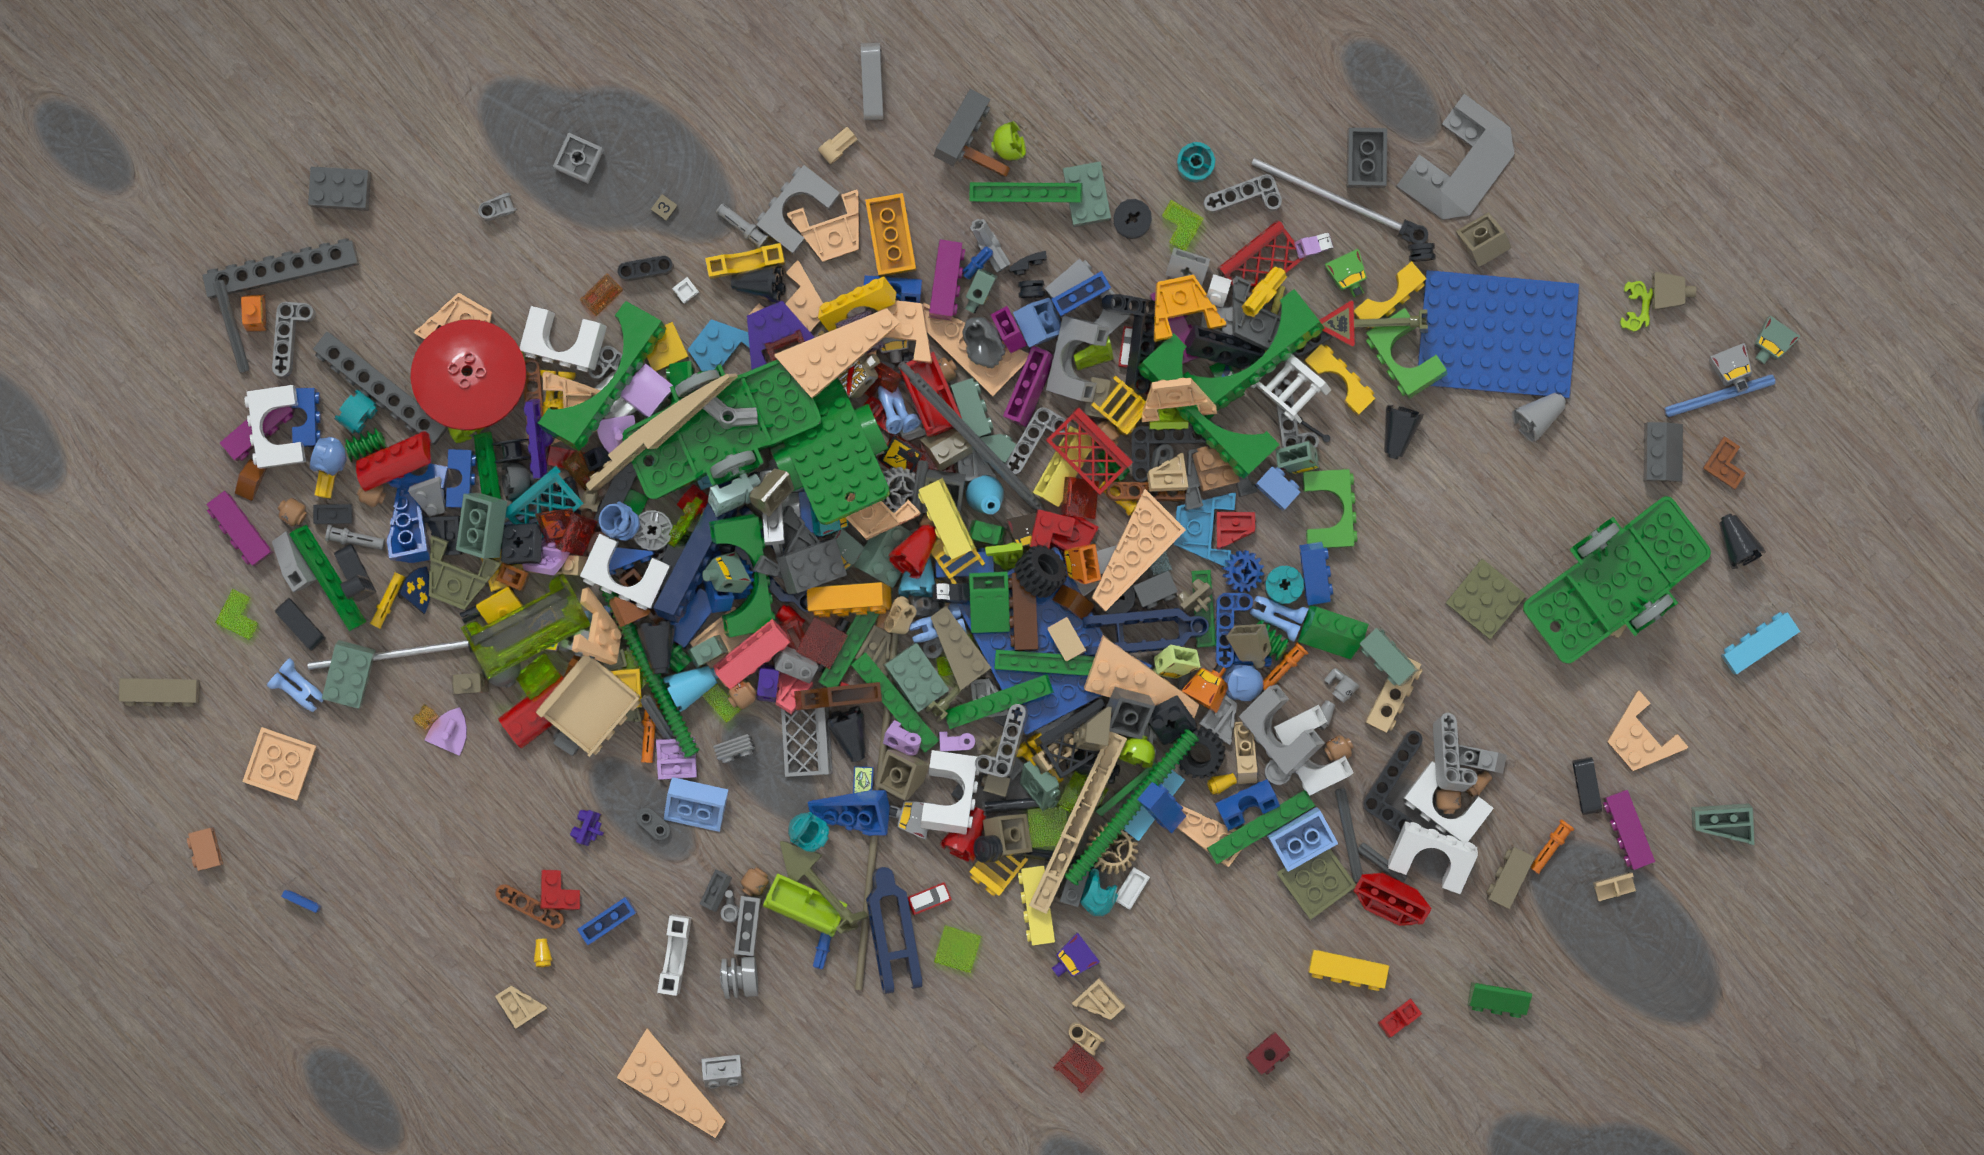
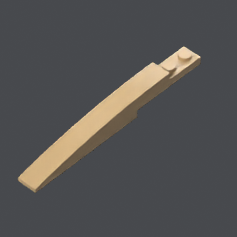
M726 374L681 399L638 429L608 454L611 460L603 465L604 469L590 477V481L586 484L587 488L590 491L601 489L646 448L657 449L738 377L737 374Z
M1109 731L1108 746L1101 749L1029 904L1030 907L1045 914L1048 913L1127 738Z

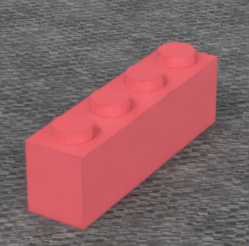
M772 619L713 665L714 671L729 689H732L749 674L755 673L763 663L770 661L773 655L784 650L790 643L789 638L784 630Z

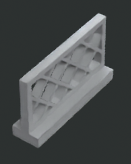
M772 470L760 472L761 483L763 482L764 476L768 472L771 473ZM781 503L770 517L763 513L765 545H773L777 557L783 555L782 544L785 543L783 507Z
M829 707L815 708L811 715L805 710H797L792 717L781 708L785 777L833 774L830 729L827 725ZM800 711L808 717L802 726L794 719ZM810 720L816 724V730L812 735L804 728ZM791 721L799 727L793 736L787 731V726ZM801 730L809 736L803 745L795 738ZM811 739L817 743V749L813 754L805 747ZM792 740L800 746L794 755L788 750V745ZM802 749L810 755L804 764L796 757ZM812 758L818 762L819 771H811L806 766ZM796 760L802 767L797 772L790 773L789 764Z

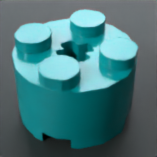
M1192 142L1183 147L1178 154L1176 163L1179 174L1189 182L1197 183L1206 180L1215 167V157L1211 148L1201 142ZM1197 158L1201 165L1193 166L1191 160L1194 161Z
M356 390V395L354 397L350 395L339 410L342 412L340 416L336 415L334 418L352 434L355 432L360 434L366 427L364 423L367 419H372L378 411L374 401L360 390Z
M1279 566L1273 569L1265 580L1267 596L1279 604H1289L1296 601L1304 589V580L1301 573L1290 566ZM1282 580L1289 583L1287 590L1280 588L1279 584L1282 583Z

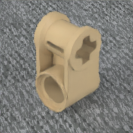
M900 596L893 602L892 608L884 622L886 632L906 634L909 631L917 611L913 605L909 604L906 597Z
M1072 1023L1068 1028L1070 1038L1092 1055L1096 1054L1095 1051L1100 1043L1105 1041L1104 1038L1081 1023ZM1075 1027L1082 1028V1034L1078 1037L1072 1035V1030Z

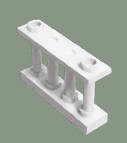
M1291 354L1290 358L1285 361L1286 366L1266 387L1260 382L1251 385L1253 389L1257 387L1285 411L1284 415L1289 420L1293 421L1295 419L1300 424L1302 420L1297 414L1298 411L1316 393L1321 391L1327 396L1331 389L1324 380ZM1296 370L1298 377L1279 397L1271 392L1291 371ZM1309 381L1312 383L1310 385L1311 388L1292 408L1284 403L1303 382Z

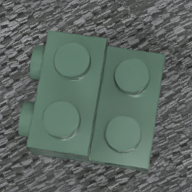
M1030 761L1023 764L1020 780L1021 786L1042 811L1055 807L1058 804L1056 797L1060 794L1058 789L1059 783L1056 777L1051 776L1048 771L1041 774L1039 768Z

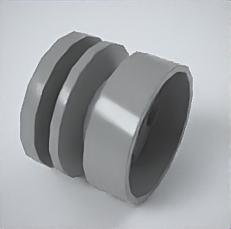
M656 510L640 514L638 516L640 526L637 533L633 536L636 543L643 549L654 552L657 550L661 551L664 547L667 548L670 539L674 538L675 535L671 519L664 513ZM650 526L654 528L657 526L656 535L648 534Z
M755 956L742 957L741 966H737L735 958H731V967L728 966L727 958L722 959L720 982L725 999L731 998V990L734 991V997L738 998L739 989H743L745 997L758 996Z

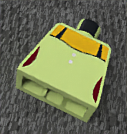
M1169 645L1154 657L1155 668L1153 671L1161 677L1179 678L1200 668L1198 652L1195 649Z

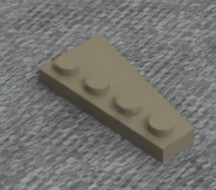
M947 606L931 616L961 691L991 669V666Z

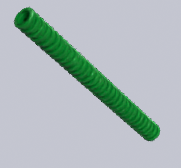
M600 587L599 591L603 592L602 597L605 596V602H608L607 606L611 608L609 604L610 599L618 597L619 594L613 591L609 594L601 590ZM633 622L621 627V634H624L625 637L623 638L627 640L626 644L630 645L629 650L633 651L632 656L635 655L636 658L634 660L638 661L637 665L641 667L640 671H643V677H646L645 681L649 683L648 687L652 689L651 693H654L655 696L653 697L657 699L656 703L660 705L659 709L663 710L662 715L665 714L666 717L664 719L668 720L667 725L671 726L670 730H673V736H676L675 740L679 742L678 746L682 748L681 752L685 754L683 755L684 758L698 753L700 749L696 748L697 744L693 742L694 738H691V732H688L689 728L685 726L686 722L682 720L683 716L679 714L681 712L677 710V706L671 699V695H669V691L666 689L667 684L663 683L664 679H661V674H653L652 670H650L637 634V625H634Z
M1189 729L1184 730L1185 733L1181 734V738L1177 739L1178 742L1174 743V747L1169 749L1170 752L1165 753V758H1161L1162 761L1157 763L1158 766L1154 767L1155 770L1153 772L1150 771V776L1147 775V779L1142 781L1143 784L1138 786L1139 789H1135V794L1130 795V800L1127 799V803L1123 804L1124 807L1119 809L1120 812L1115 813V818L1112 817V821L1107 823L1108 826L1103 828L1104 831H1100V836L1095 837L1096 840L1092 841V845L1088 846L1089 849L1084 851L1085 854L1080 855V860L1077 859V863L1072 865L1073 868L1068 870L1069 873H1065L1066 878L1075 886L1079 885L1078 882L1083 880V876L1086 877L1087 871H1091V866H1095L1094 863L1098 862L1099 857H1102L1101 854L1106 853V848H1110L1109 845L1114 843L1113 840L1118 838L1117 835H1121V830L1126 829L1125 826L1129 825V821L1133 820L1132 817L1137 815L1136 812L1141 811L1142 805L1137 799L1152 782L1157 786L1161 783L1163 784V780L1168 778L1167 775L1172 773L1171 770L1176 769L1175 765H1179L1180 759L1183 760V756L1187 755L1186 752L1191 750L1190 747L1195 746V741H1199L1198 737Z

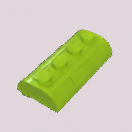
M778 873L762 906L825 933L830 937H834L837 930L836 927L841 921L840 914L819 891ZM841 902L842 905H843L845 908H847V905H848V904H846V903H844V902Z

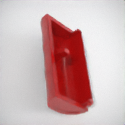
M934 352L930 353L932 363L914 360L907 362L906 364L915 373H918L962 419ZM899 368L927 436L932 437L953 429L954 427L910 382V378Z
M422 431L410 438L356 461V474L362 489L366 492L393 479H401L405 474L430 464L431 440L429 433Z
M560 672L498 718L503 728L519 748L525 747L553 725L545 717H540L536 711L564 679Z

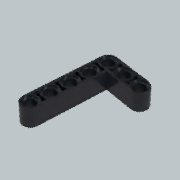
M1122 294L1106 295L1102 299L1104 310L1134 316L1125 384L1132 388L1135 393H1145L1149 389L1150 380L1141 375L1138 364L1139 362L1142 363L1154 352L1155 301Z
M1193 425L1183 429H1162L1161 431L1165 435L1163 440L1155 439L1154 432L1157 429H1150V426L1136 427L1131 435L1132 477L1134 481L1145 482L1148 479L1147 473L1150 470L1149 445L1207 444L1204 437L1200 440L1193 438ZM1139 430L1143 431L1146 435L1142 441L1135 438V433ZM1181 430L1184 438L1176 440L1173 437V432ZM1137 450H1143L1146 453V457L1143 460H1138L1135 457ZM1136 470H1145L1146 477L1144 479L1137 478L1135 475Z
M349 544L334 552L347 581L340 584L347 599L360 602L375 594L376 590L353 545Z
M1409 731L1404 735L1362 801L1365 811L1397 832H1401L1399 822L1402 819L1407 820L1409 823L1412 820L1384 801L1423 741L1422 735L1417 731ZM1411 734H1416L1418 737V742L1415 745L1410 744L1408 741V737ZM1400 750H1405L1408 754L1407 759L1404 761L1398 758ZM1390 766H1394L1397 769V774L1394 777H1390L1387 773ZM1380 782H1384L1387 786L1384 793L1377 791V785ZM1370 798L1376 801L1374 809H1369L1366 806V802ZM1385 809L1392 811V817L1389 820L1384 819L1382 816Z

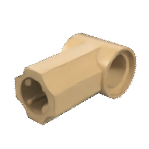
M846 127L832 140L829 139L821 145L818 151L829 164H832L858 139Z

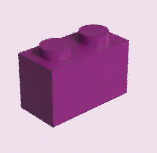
M1008 306L991 314L1010 354L1027 345Z

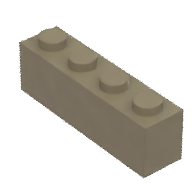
M119 678V702H124L125 706H136V702H144V706H155V702H163V706H174L175 703H182V706L194 707V703H199L200 680Z

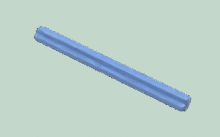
M1768 375L1746 382L1749 388L1742 392H1738L1736 386L1677 403L1665 407V414L1667 417H1671L1774 385L1775 378L1773 375Z

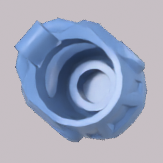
M333 437L320 438L312 452L309 468L313 472L321 470L326 472L327 475L332 476L338 471H342L347 457L341 441Z
M620 501L617 504L607 505L599 515L601 531L610 538L626 541L633 538L640 526L638 515L632 511V508Z
M1232 665L1226 669L1222 676V679L1228 684L1226 694L1233 700L1252 701L1263 689V677L1251 665Z

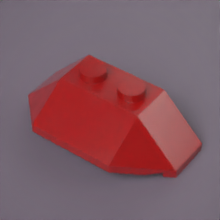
M1384 873L1362 874L1354 888V892L1357 894L1365 910L1398 926L1424 924L1432 909L1417 889Z

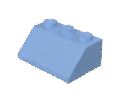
M672 777L667 793L664 820L720 832L728 789Z
M1317 807L1267 834L1268 839L1288 872L1338 844L1325 818Z

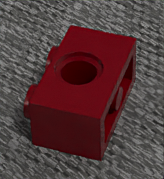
M1274 1031L1246 1055V1058L1261 1075L1264 1073L1268 1075L1275 1069L1274 1064L1279 1060L1283 1062L1290 1055L1288 1052L1291 1049ZM1268 1049L1275 1052V1056L1271 1060H1267L1264 1057V1053Z

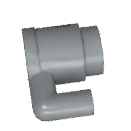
M1334 668L1324 681L1330 685L1335 678L1340 680L1332 694L1345 703L1360 686L1340 670Z
M728 890L725 893L726 905L721 910V917L724 921L731 923L738 920L739 908L734 904L733 891Z

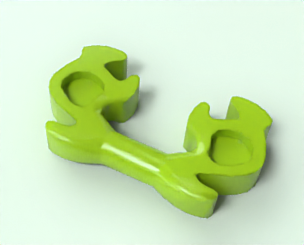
M1642 281L1627 282L1623 289L1624 292L1630 290L1632 295L1628 296V298L1632 300L1641 296L1642 310L1639 317H1636L1634 312H1627L1626 315L1629 318L1625 321L1622 317L1620 319V326L1622 329L1626 328L1635 332L1640 329L1643 322L1645 327H1648L1650 323L1649 308L1653 297V290L1650 288L1647 293L1646 286Z

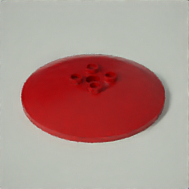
M458 320L439 327L421 343L411 365V386L421 409L437 423L456 430H478L501 421L518 404L526 384V365L516 341L500 327L481 320ZM465 368H471L473 373L470 376H464L462 371Z

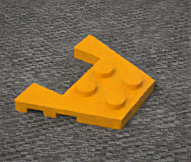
M1194 274L1156 283L1154 341L1170 339L1172 337L1168 319L1198 312L1204 313L1208 329L1226 326V321L1220 317L1215 305H1212L1206 292Z

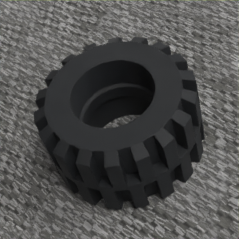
M1037 545L1031 547L1015 564L1016 568L1014 570L1017 574V580L1020 581L1019 584L1025 588V591L1030 592L1033 596L1037 595L1038 598L1051 596L1067 578V568L1064 566V561L1060 559V556L1054 550L1048 549L1046 546Z
M1196 727L1191 732L1198 737L1199 741H1195L1194 744L1199 743L1207 746L1211 752V758L1207 762H1198L1192 758L1188 750L1186 752L1187 755L1183 756L1184 759H1180L1179 768L1181 771L1184 769L1186 771L1184 774L1187 776L1191 774L1192 778L1196 779L1199 776L1200 779H1204L1205 776L1210 777L1218 771L1225 758L1224 752L1226 749L1223 746L1224 741L1218 738L1219 734L1217 732L1214 734L1210 728L1205 730V727H1200V729Z

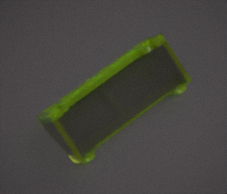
M564 574L550 581V592L482 627L478 622H470L460 627L488 679L591 625Z

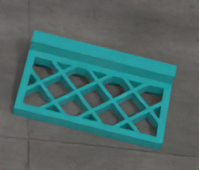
M555 466L526 490L525 493L507 506L505 519L508 518L513 524L529 523V516L537 517V524L542 525L538 515L542 514L541 506L549 507V513L554 512V508L562 509V511L571 510L573 513L584 503L559 476L561 471ZM557 482L560 485L561 492L553 491V483ZM541 493L549 495V502L541 501ZM553 495L562 498V505L553 503ZM566 498H571L576 505L574 507L566 506ZM529 504L537 505V513L529 511ZM515 515H525V523L519 522ZM554 515L547 516L550 519H558L557 516Z

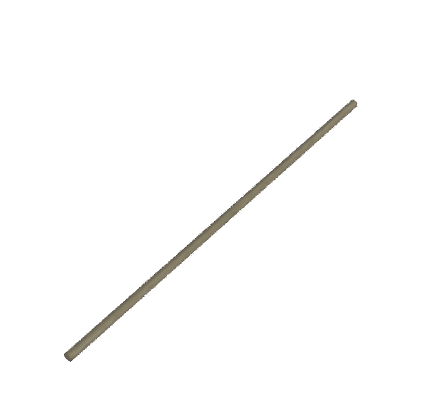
M891 633L889 660L897 655L899 634ZM888 673L887 678L894 685V680ZM885 705L883 709L876 782L887 752V745L883 744L885 732L890 726L891 712ZM878 786L875 787V790H883ZM878 835L870 836L863 911L867 915L866 898L873 889L872 874L875 871ZM869 917L861 922L855 981L856 990H862Z

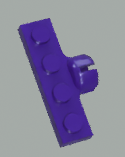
M532 399L525 402L524 413L527 416L526 432L529 435L530 442L528 451L531 454L532 461L530 470L533 473V478H542L548 473L545 449L554 442L555 437L544 432L539 426L538 422L542 418L540 399Z

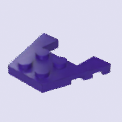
M783 300L747 315L751 370L767 364L762 353L763 349L798 335L801 343L815 338Z

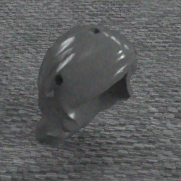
M983 317L967 319L962 334L967 345L966 353L968 358L976 365L986 366L991 369L999 365V361L1003 360L1002 356L1005 355L1006 351L997 329Z

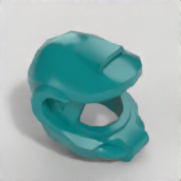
M811 812L800 813L790 820L788 826L790 841L807 852H815L821 846L824 847L829 839V826Z
M1094 868L1089 872L1080 904L1092 916L1103 917L1110 913L1116 902L1118 886L1113 885L1108 886L1105 890L1101 889L1099 871Z

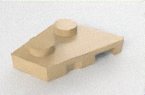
M1183 453L1148 471L1149 491L1188 489Z
M1100 978L1072 1002L1074 1006L1082 1007L1089 1012L1100 1014L1102 1017L1110 1020L1125 1008L1123 1002Z
M513 986L508 987L495 996L515 1029L547 1009L545 1005L537 1002Z

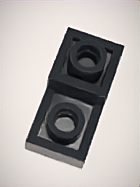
M1046 251L1037 252L1020 259L1009 268L1010 273H1014V276L1026 274L1025 271H1029L1028 263L1032 262V265L1044 264L1043 261L1047 260Z

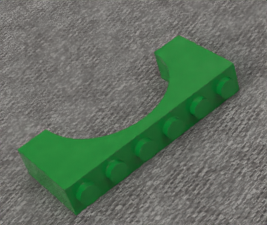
M748 514L709 522L711 541L716 544L727 543L740 547L748 555L754 569L759 557L764 555L763 548H765L764 538L761 537L760 532L763 528L761 519L755 514ZM754 572L751 594L736 610L722 615L725 635L734 637L755 633L773 619L775 621V616L770 606L773 603L772 595L768 591V586H770L769 575Z

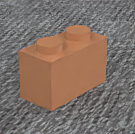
M214 827L188 834L187 844L189 849L193 850L192 863L194 868L201 871L223 865Z

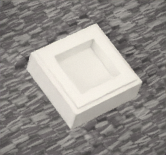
M688 277L672 288L684 304L699 293Z

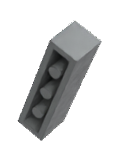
M972 89L969 90L937 145L934 157L953 167L957 161L961 162L965 155V151H963L965 146L969 147L974 139L972 136L973 132L979 131L982 125L981 118H986L991 109L988 106L989 98Z

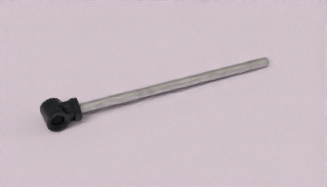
M1256 158L1252 161L1251 165L1398 230L1397 237L1412 244L1425 243L1428 239V230L1424 226L1417 225L1406 219L1401 224ZM1421 231L1424 234V238L1416 240L1413 237V233Z
M492 631L467 634V640L375 653L373 661L467 647L470 653L492 650L497 647L499 638ZM487 635L493 639L490 646L484 644V637ZM331 659L309 662L308 670L330 667Z

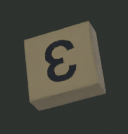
M662 194L651 210L667 221L678 205Z

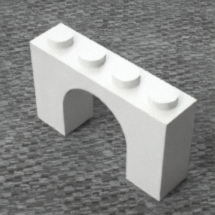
M531 306L520 344V350L525 353V357L536 359V356L542 357V361L552 364L554 360L559 361V365L568 368L571 365H575L577 370L588 372V369L595 370L607 326L583 319L576 343L567 351L556 352L552 348L549 339L555 313Z
M288 385L247 391L245 405L246 408H249L250 415L247 416L248 426L252 427L253 433L250 435V442L255 447V453L253 454L254 465H257V468L263 469L306 462L304 443L275 445L270 443L263 433V421L269 412L277 408L298 405L296 387Z
M599 534L580 575L584 578L583 582L592 586L596 583L602 586L601 590L609 594L612 591L619 594L618 598L628 602L631 599L637 602V607L644 610L647 607L652 608L671 566L652 558L644 577L639 583L631 587L621 586L613 580L609 571L610 560L619 542Z
M1317 705L1280 723L1274 728L1276 736L1281 740L1282 744L1290 745L1303 731L1315 729L1326 723L1327 720L1320 706ZM1345 756L1327 765H1318L1308 759L1296 771L1302 781L1304 790L1308 792L1309 796L1354 773Z
M932 750L929 775L955 780L962 787L964 795L959 802L949 806L924 803L921 828L967 834V828H971L973 817L969 816L970 810L974 811L975 799H972V793L977 792L978 782L974 781L975 775L979 776V771L975 767L976 756Z
M1430 761L1403 797L1406 800L1404 804L1412 810L1417 808L1421 811L1420 816L1428 822L1430 820L1434 821L1437 824L1435 827L1442 833L1447 831L1457 840L1464 843L1468 842L1494 808L1479 796H1476L1461 816L1454 819H1446L1440 816L1435 811L1432 803L1433 793L1438 785L1436 782L1435 763Z
M1405 821L1388 859V869L1407 875L1411 863L1418 852L1426 848L1440 849L1450 859V863L1442 878V888L1461 894L1478 856L1477 847L1470 842L1464 843L1453 836H1445L1439 834L1434 829L1428 830L1417 823Z
M675 914L669 916L667 951L663 971L660 973L657 993L675 996L680 993L692 917Z

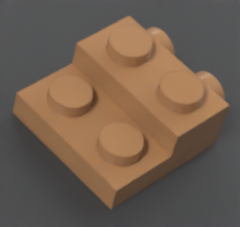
M1208 446L1197 449L1198 452L1192 455L1202 492L1240 482L1233 468L1228 462L1226 463L1220 458L1219 453L1215 449H1209Z

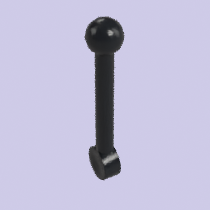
M1300 417L1302 420L1300 424L1322 437L1324 442L1330 441L1329 435L1322 434Z

